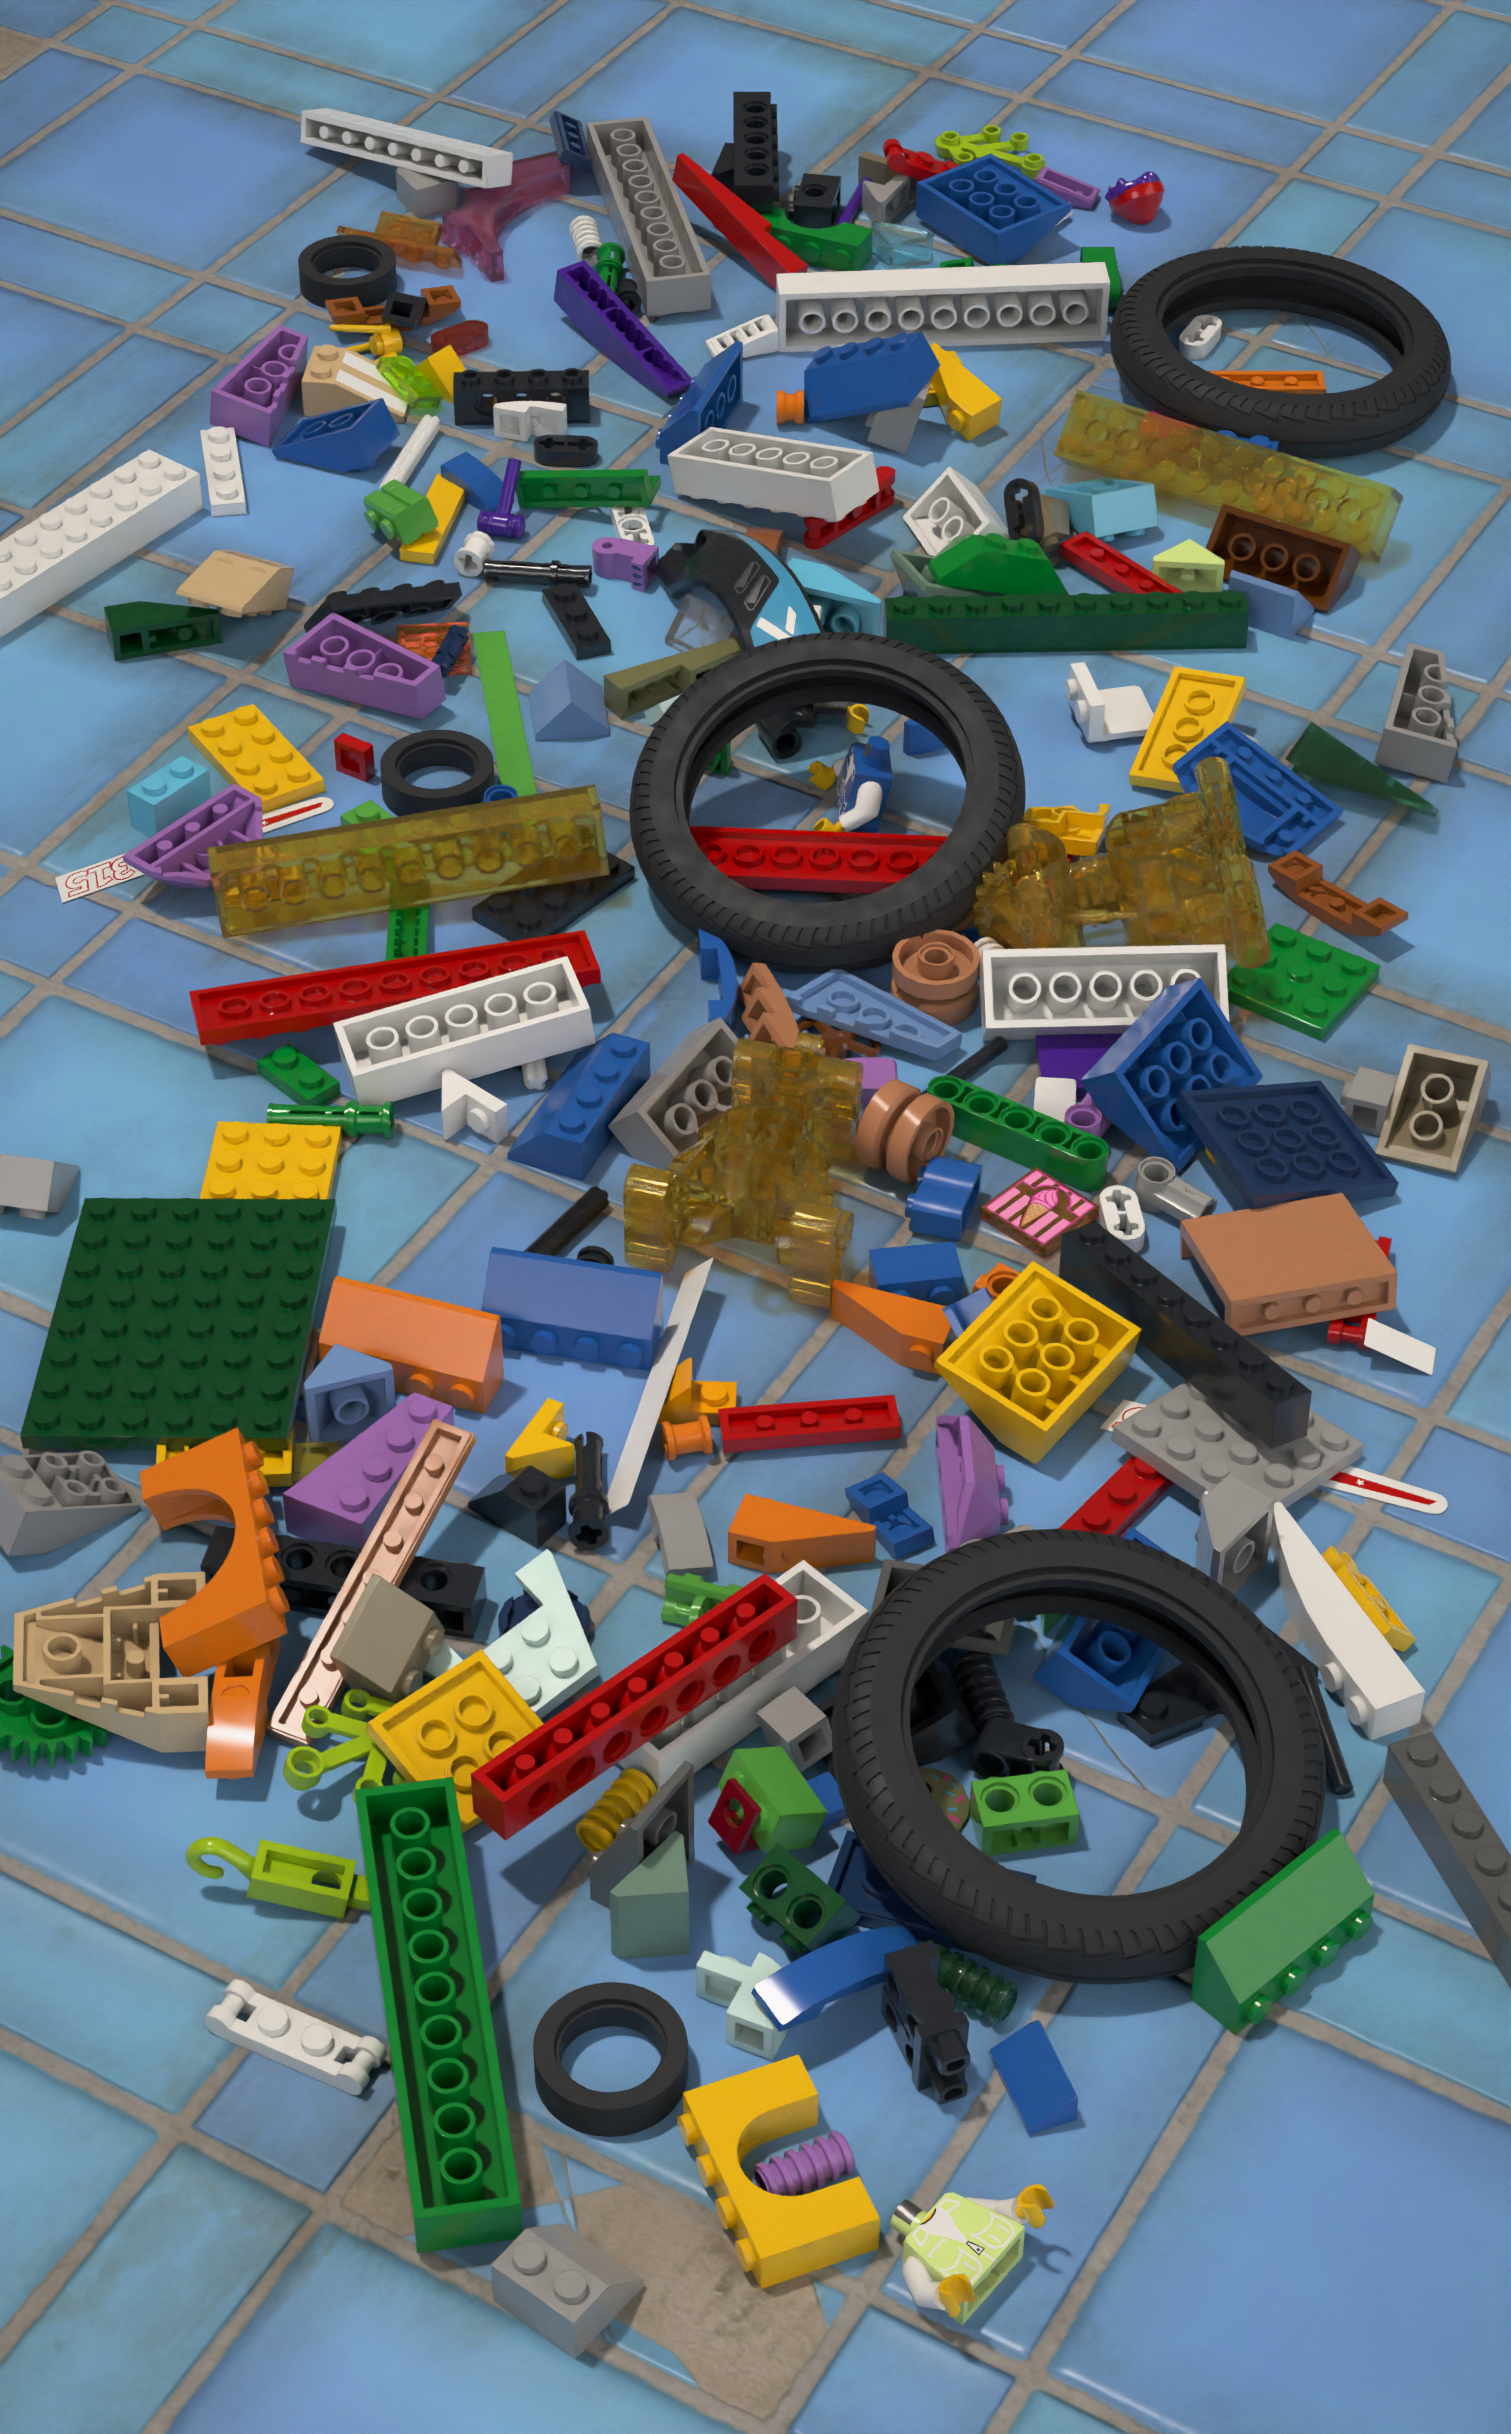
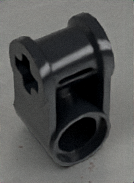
M993 1717L988 1719L983 1726L969 1758L970 1768L983 1779L1026 1775L1036 1771L1064 1770L1063 1765L1060 1763V1759L1064 1754V1742L1057 1732L1050 1729H1040L1016 1723L1003 1717ZM1045 1743H1049V1751H1046Z

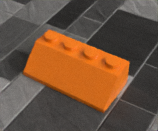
M336 1276L333 1280L318 1342L320 1362L336 1343L391 1363L395 1392L411 1395L415 1392L460 1409L486 1413L504 1379L500 1315Z

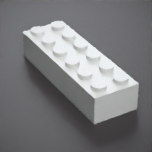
M709 427L667 455L676 494L688 495L692 499L705 498L716 500L720 504L735 503L741 504L745 508L758 507L770 509L773 513L788 512L797 514L799 517L811 516L823 518L827 522H837L844 519L845 515L856 507L864 505L867 499L879 492L873 452Z
M1225 944L982 950L980 957L982 1041L993 1040L998 1036L1004 1040L1036 1039V1035L1124 1033L1166 987L1197 978L1202 979L1229 1022Z
M568 956L333 1023L340 1057L355 1098L359 1101L360 1105H384L386 1101L394 1102L442 1088V1071L447 1068L470 1080L596 1043L590 1007Z
M802 1560L775 1579L778 1584L798 1599L797 1638L623 1758L618 1764L624 1769L634 1768L645 1773L654 1783L656 1790L669 1779L684 1761L693 1764L694 1773H696L760 1727L756 1712L771 1700L777 1698L793 1686L805 1694L843 1667L857 1635L869 1619V1611L806 1561Z

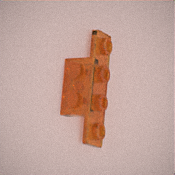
M381 211L374 233L338 226L336 230L338 236L361 235L380 240L394 251L395 256L403 257L412 263H420V261L430 262L441 269H449L450 267L461 268L463 263L455 249L438 246L444 229L440 222Z

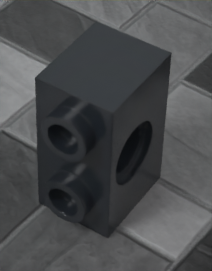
M804 173L800 185H795L793 201L789 203L788 220H793L794 224L805 228L822 229L833 227L841 206V176Z

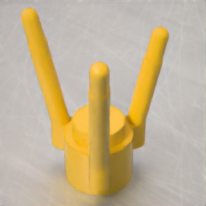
M389 323L379 326L332 324L329 326L330 331L374 333V336L369 337V343L347 348L357 353L371 350L374 356L379 355L380 358L375 360V362L381 365L398 360L397 354H400L403 350V342L398 329L395 327L391 328Z

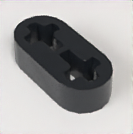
M543 435L536 438L533 442L534 460L541 465L589 467L597 463L599 459L598 441L589 436Z
M1015 478L1004 489V504L1009 536L1011 540L1019 541L1020 538H1028L1039 543L1044 535L1039 489L1032 481ZM1021 489L1027 490L1028 496H1024L1022 501L1015 499V495L1019 494ZM1029 524L1033 527L1032 531L1027 533V537L1021 535L1020 529L1025 528V525Z

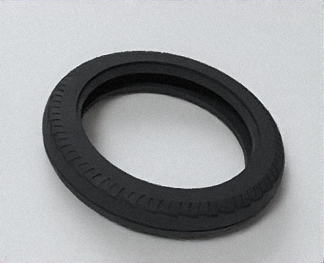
M1262 246L1222 247L1191 253L1166 262L1143 275L1126 292L1117 306L1110 331L1111 354L1118 374L1130 393L1148 410H1155L1206 442L1211 431L1229 430L1234 432L1237 437L1248 439L1256 435L1266 436L1270 440L1279 441L1278 458H1339L1346 455L1352 456L1373 451L1395 443L1413 433L1432 416L1445 396L1451 376V354L1445 334L1434 315L1415 296L1394 281L1361 265L1337 257L1294 248H1275L1274 246H1265L1264 248ZM1234 309H1269L1294 312L1329 321L1364 337L1386 355L1394 370L1384 378L1354 390L1324 394L1269 391L1227 380L1193 364L1172 345L1167 334L1179 324L1193 317L1211 312Z
M852 632L803 634L754 647L726 660L724 663L722 662L697 679L671 704L649 735L634 771L630 794V831L639 866L655 896L670 915L695 937L698 938L699 928L721 938L733 958L750 964L764 963L768 969L800 974H825L831 969H843L847 972H853L892 962L895 945L900 940L919 935L923 939L924 934L937 929L952 931L984 902L1006 871L1019 840L1025 812V776L1016 741L1004 716L978 684L949 662L918 646L883 636ZM823 702L870 704L902 714L932 732L953 755L964 776L966 791L962 809L954 828L937 852L909 876L880 891L855 899L827 903H802L769 897L740 885L718 870L698 847L690 832L689 818L694 794L712 760L731 740L744 730L781 711Z
M1026 1530L985 1538L949 1551L930 1561L895 1587L866 1621L847 1655L834 1699L832 1751L838 1789L851 1826L874 1866L893 1890L915 1912L944 1935L988 1960L1026 1974L1063 1982L1108 1985L1145 1982L1191 1970L1195 1966L1198 1937L1312 1846L1318 1837L1326 1789L1324 1747L1313 1705L1290 1658L1263 1622L1228 1589L1222 1587L1221 1584L1186 1562L1168 1553L1129 1539L1081 1530ZM1033 1614L1082 1616L1117 1625L1143 1636L1181 1661L1200 1679L1224 1711L1234 1731L1241 1751L1246 1783L1245 1810L1239 1834L1225 1851L1195 1874L1169 1886L1130 1895L1102 1896L1079 1894L1049 1887L1010 1871L972 1845L953 1826L932 1797L920 1773L913 1751L910 1732V1703L912 1690L926 1668L939 1654L969 1633L991 1623Z

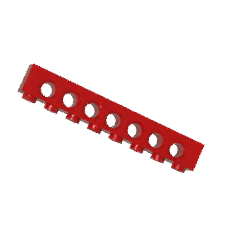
M766 1573L762 1574L471 1773L473 1812L506 1841L797 1638L798 1599Z

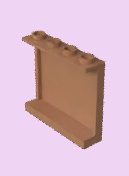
M1343 1193L1285 1202L1264 1208H1249L1180 1220L1181 1259L1196 1258L1225 1305V1323L1241 1336L1396 1309L1397 1271Z

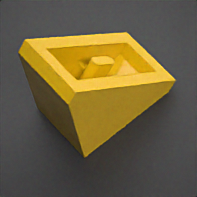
M448 345L426 358L405 374V377L415 381L416 387L454 404V372H463L466 368L452 346Z

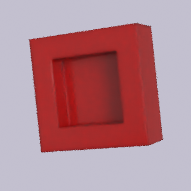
M341 733L334 739L336 771L368 782L375 775L373 744L345 733Z

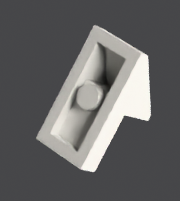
M449 1068L442 1071L443 1139L447 1140L468 1125L475 1132L483 1134L496 1143L500 1142L508 1136L507 1104Z

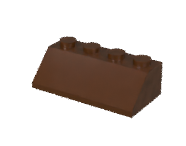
M1222 504L1205 548L1225 561L1223 580L1229 581L1231 571L1235 570L1296 590L1316 610L1326 613L1331 610L1348 590L1361 558V554L1352 544L1226 504Z

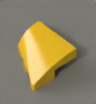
M1098 804V813L1081 812L1075 805L1028 807L1024 813L1019 849L1080 856L1097 854L1109 820L1110 804Z

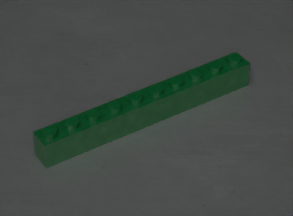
M1233 590L1222 592L1188 591L1185 593L1155 591L1141 594L1116 592L1114 594L1079 593L1077 595L1046 593L1019 596L1017 594L1005 596L970 595L968 597L936 595L933 597L915 598L899 596L896 598H884L883 635L884 637L918 646L933 654L1246 648L1249 608L1245 592Z

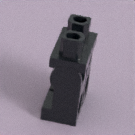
M929 1940L884 1955V1985L882 1986L881 2013L908 2067L912 2070V2081L917 2091L930 2087L938 2104H945L967 2095L968 2084L964 2076L965 2068L970 2065V2053L967 2049L969 2021L964 2011L955 2013L956 2005L954 1998L948 1991L940 1988L938 1984L940 1955L933 1941Z

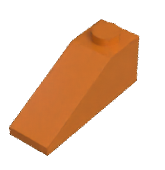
M834 1279L832 1283V1317L899 1365L941 1375L934 1367L935 1361L957 1339L942 1310L946 1306Z

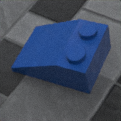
M379 398L302 419L272 449L275 457L339 472H347L357 469L358 472H364L375 466V460L392 448L390 444L400 435V432L384 399Z

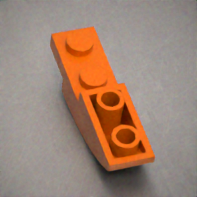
M280 1637L217 1664L207 1729L206 1779L226 1778L235 1780L244 1777H254L266 1726L269 1721L266 1702L281 1649Z

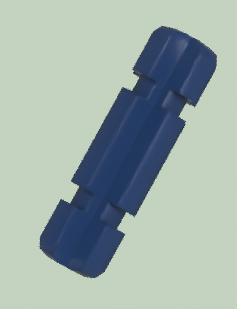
M452 625L435 653L436 655L431 660L440 665L442 678L449 675L469 639L467 635L468 629L465 626Z

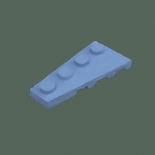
M831 969L789 994L786 998L794 1013L933 1061L940 1060L961 1046L962 1032L843 969Z

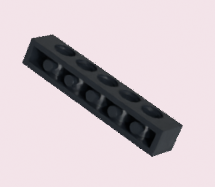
M733 92L734 194L759 214H773V202H779L777 104H771V92Z
M216 1526L200 1565L201 1572H205L206 1584L218 1572L227 1558L235 1536L234 1528ZM275 1535L279 1551L274 1553V1556L281 1566L285 1579L279 1585L288 1600L290 1611L326 1616L363 1548ZM415 1556L398 1588L434 1611L445 1629L444 1635L473 1639L487 1599L485 1567Z

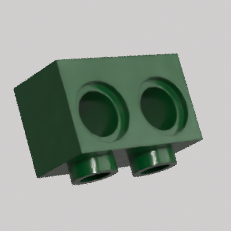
M778 1842L738 1887L751 1900L746 1909L767 1928L773 1921L779 1924L785 1930L780 1939L801 1957L808 1950L812 1952L844 1938L862 1917L842 1896ZM787 1883L784 1894L779 1898L772 1899L774 1890L778 1886ZM822 1912L818 1924L806 1929L809 1918L816 1913Z

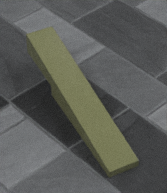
M739 636L604 675L605 706L622 720L682 694L704 674L722 662L724 663L726 660L743 652Z

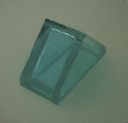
M872 221V254L886 270L910 269L932 263L934 232Z

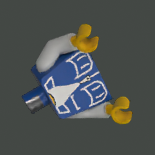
M871 736L867 744L859 742L851 744L847 756L834 761L833 766L830 768L820 761H815L809 766L808 771L814 776L810 777L808 781L820 789H829L838 776L836 780L839 821L834 825L827 818H822L814 825L813 831L851 832L858 830L877 833L893 780L889 751L890 743L887 739L880 736Z

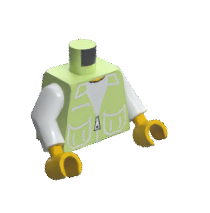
M1033 2184L1022 2190L1017 2198L1005 2200L965 2198L954 2192L945 2193L929 2212H926L908 2199L901 2202L892 2215L890 2226L906 2236L903 2242L902 2273L915 2304L922 2308L945 2310L949 2317L963 2326L1023 2257L1025 2226L1023 2224L1028 2222L1031 2227L1036 2229L1044 2225L1046 2217L1041 2210L1052 2209L1055 2206L1046 2188L1040 2184Z

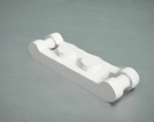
M234 1979L230 1982L223 1992L224 2000L221 2005H214L204 2018L205 2026L213 2034L353 2095L362 2093L370 2080L368 2073L372 2068L380 2067L388 2054L387 2048L378 2039L371 2036L361 2038L256 1993L248 1983L239 1979ZM240 2012L250 2016L247 2022L236 2018ZM345 2058L352 2060V2062L341 2064Z

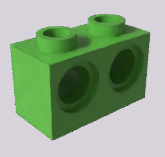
M1067 1769L1049 1772L1037 1771L1032 1774L1002 1778L991 1777L971 1782L969 1813L979 1850L985 1855L992 1856L1077 1844L1079 1811Z

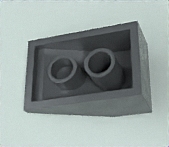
M684 1761L633 1818L628 1817L623 1821L617 1831L616 1838L605 1851L599 1850L593 1856L587 1871L590 1877L591 1900L610 1909V1891L675 1831L684 1837L686 1868L695 1860L693 1764Z

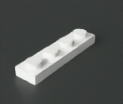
M217 426L208 430H200L212 517L247 514L234 427L225 428Z

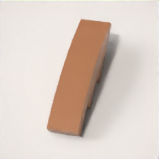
M752 963L737 990V996L746 1008L741 1016V1020L751 1033L746 1041V1045L769 1079L778 1083L780 1095L788 1096L806 1066L802 1039L794 1014L782 989L767 965L764 963Z

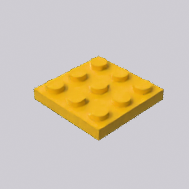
M218 1121L200 1199H330L342 1142L341 1127Z
M480 1649L370 1720L367 1724L366 1732L408 1783L449 1777L454 1778L463 1834L483 1821L473 1812L471 1773L544 1723L483 1650Z

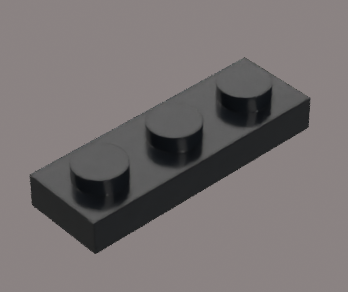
M576 583L560 584L556 587L542 590V602L576 660L611 653V641Z

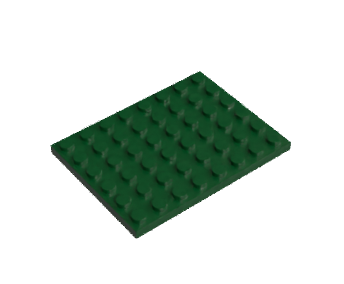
M85 1198L20 1434L23 1449L157 1450V1444L166 1445L167 1450H184V1446H189V1449L238 1427L247 1443L254 1441L258 1448L263 1451L288 1450L337 1216L336 1200L313 1198Z

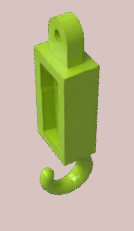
M218 1837L200 1838L191 1843L185 1853L186 1862L190 1868L204 1877L220 1879L224 1875V1870L220 1866H212L204 1862L201 1858L203 1855L218 1856L237 1868L250 1881L246 1895L248 1898L341 1919L344 1917L346 1906L369 1911L365 1876L354 1874L357 1862L355 1860L263 1839L259 1841L255 1858L232 1843ZM312 1880L340 1885V1888L338 1890L312 1884Z

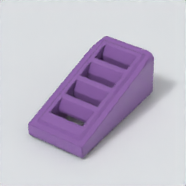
M1046 166L1042 167L1035 179V182L1065 201L1070 202L1074 207L1091 209L1101 191L1097 187Z

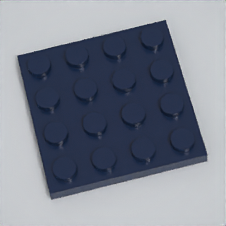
M1321 1081L1179 1092L1175 1105L1250 1209L1264 1208L1280 1203L1343 1193L1347 1200L1389 1197L1394 1196L1399 1182Z

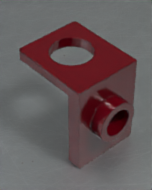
M735 1778L728 1779L709 1817L708 1823L735 1855L760 1849L751 1836V1832L762 1809ZM733 1798L738 1800L743 1808V1822L734 1810H729V1805Z

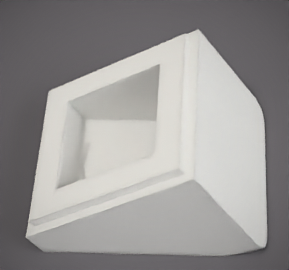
M1049 1077L1036 1078L1034 1110L1064 1122L1066 1110L1076 1103V1080Z

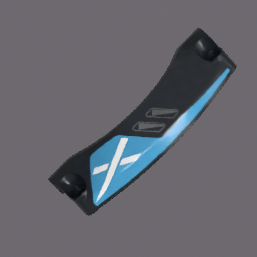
M701 529L697 533L694 543H675L659 559L656 565V573L672 598L680 600L684 595L697 587H703L716 596L733 621L743 652L783 638L825 632L808 594L789 566L761 541L744 533L733 530ZM823 702L798 706L769 716L757 722L755 726L775 757L779 759L791 758L800 751L803 739L796 728H814L816 721H842L847 713L848 702Z

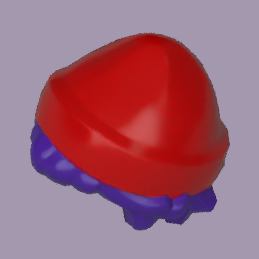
M1148 171L1136 180L1129 182L1119 178L1115 187L1113 185L1108 187L1105 200L1109 202V206L1115 215H1119L1126 221L1136 225H1146L1151 223L1157 216L1165 189L1158 175Z

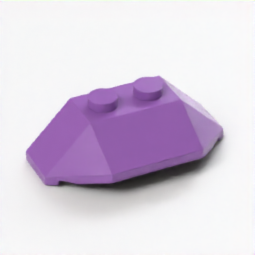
M233 783L124 854L123 862L153 879L182 890L208 887L263 850L262 800L257 795Z
M960 1415L936 1416L935 1452L945 1553L959 1548L966 1541L1000 1535V1525H1008L1007 1498H999V1492H1004L1005 1490L1004 1465L995 1464L994 1446L971 1418Z

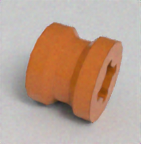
M777 390L776 424L794 421L797 425H803L804 390H797L794 394H787L784 390Z

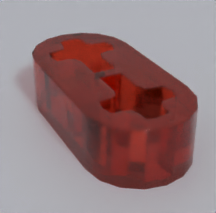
M480 320L465 321L439 330L431 335L432 355L451 345L459 357L482 349L489 344L488 325Z

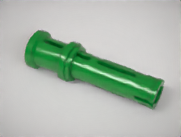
M608 242L602 244L597 250L596 259L598 262L595 265V272L616 294L617 283L623 277L622 265L625 261V251L619 244ZM611 251L614 252V258H610Z
M351 1100L346 1103V1106L269 1103L267 1123L341 1127V1131H345L346 1135L357 1138L359 1134H383L384 1138L391 1139L395 1129V1107L393 1101H386L384 1105H360L358 1100Z

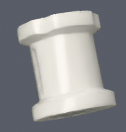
M480 531L468 534L464 540V547L460 548L453 557L455 568L464 576H478L484 568V561L491 558L495 551L494 542L487 534Z

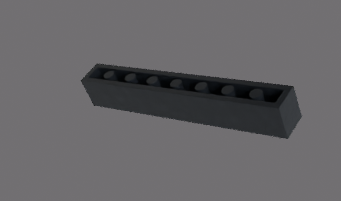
M1099 1223L1085 1224L1080 1228L1062 1233L1059 1278L1141 1328L1138 1342L1270 1449L1307 1436L1312 1394L1310 1389Z

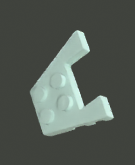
M546 1549L515 1573L518 1584L533 1598L540 1608L483 1650L540 1719L600 1674L561 1574L549 1549ZM444 1640L440 1652L436 1657L429 1660L423 1674L435 1679L463 1660Z

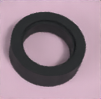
M339 235L324 238L307 246L298 258L300 291L303 297L310 303L327 309L325 300L358 297L362 307L376 306L386 301L389 294L393 295L397 288L394 251L386 243L375 238L361 235ZM343 267H358L373 271L367 275L355 278H334L323 275L327 271Z
M427 730L410 734L389 746L380 762L382 797L385 805L400 818L417 824L448 825L468 820L480 813L485 791L495 785L494 760L490 749L479 739L458 731ZM431 766L456 767L472 775V777L461 784L441 789L422 788L403 780L410 773Z
M603 1982L578 1988L561 1997L545 2012L534 2035V2075L538 2095L547 2110L557 2120L576 2131L601 2137H619L641 2132L667 2117L677 2106L686 2089L688 2080V2038L684 2023L677 2011L665 1999L646 1988L620 1982ZM616 2026L633 2029L645 2035L658 2049L661 2059L654 2073L640 2085L618 2092H600L578 2084L567 2074L561 2063L565 2050L573 2040L587 2031L600 2027Z

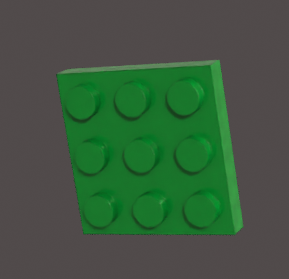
M1275 923L1227 974L1228 1002L1321 1041L1376 981L1379 976L1380 965L1329 945L1324 941L1302 934L1290 927Z

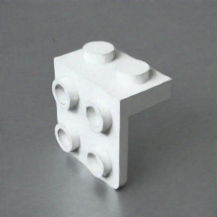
M1085 662L1070 664V678L1064 682L1065 696L1088 743L1107 742L1109 740L1130 737L1140 738L1146 735L1154 714L1140 687L1125 686L1098 690Z

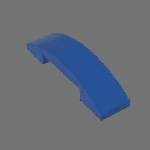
M698 928V960L701 980L717 979L720 1000H708V1023L721 1017L734 1033L737 1021V974L733 958L721 938Z
M881 1927L856 1933L818 1948L786 1965L754 1986L751 1994L777 2030L781 2032L819 2017L827 2003L882 1983L884 1955L919 1944L920 1942L911 1930L906 1927Z

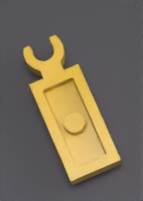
M1331 1545L1321 1556L1389 1645L1404 1653L1416 1641V1638L1369 1577L1359 1572L1354 1560L1346 1552L1340 1555L1335 1547Z

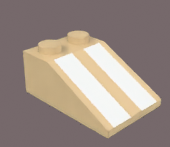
M329 344L314 346L301 380L304 416L313 417L383 398L394 422L404 423L415 390V381L348 348L335 347Z

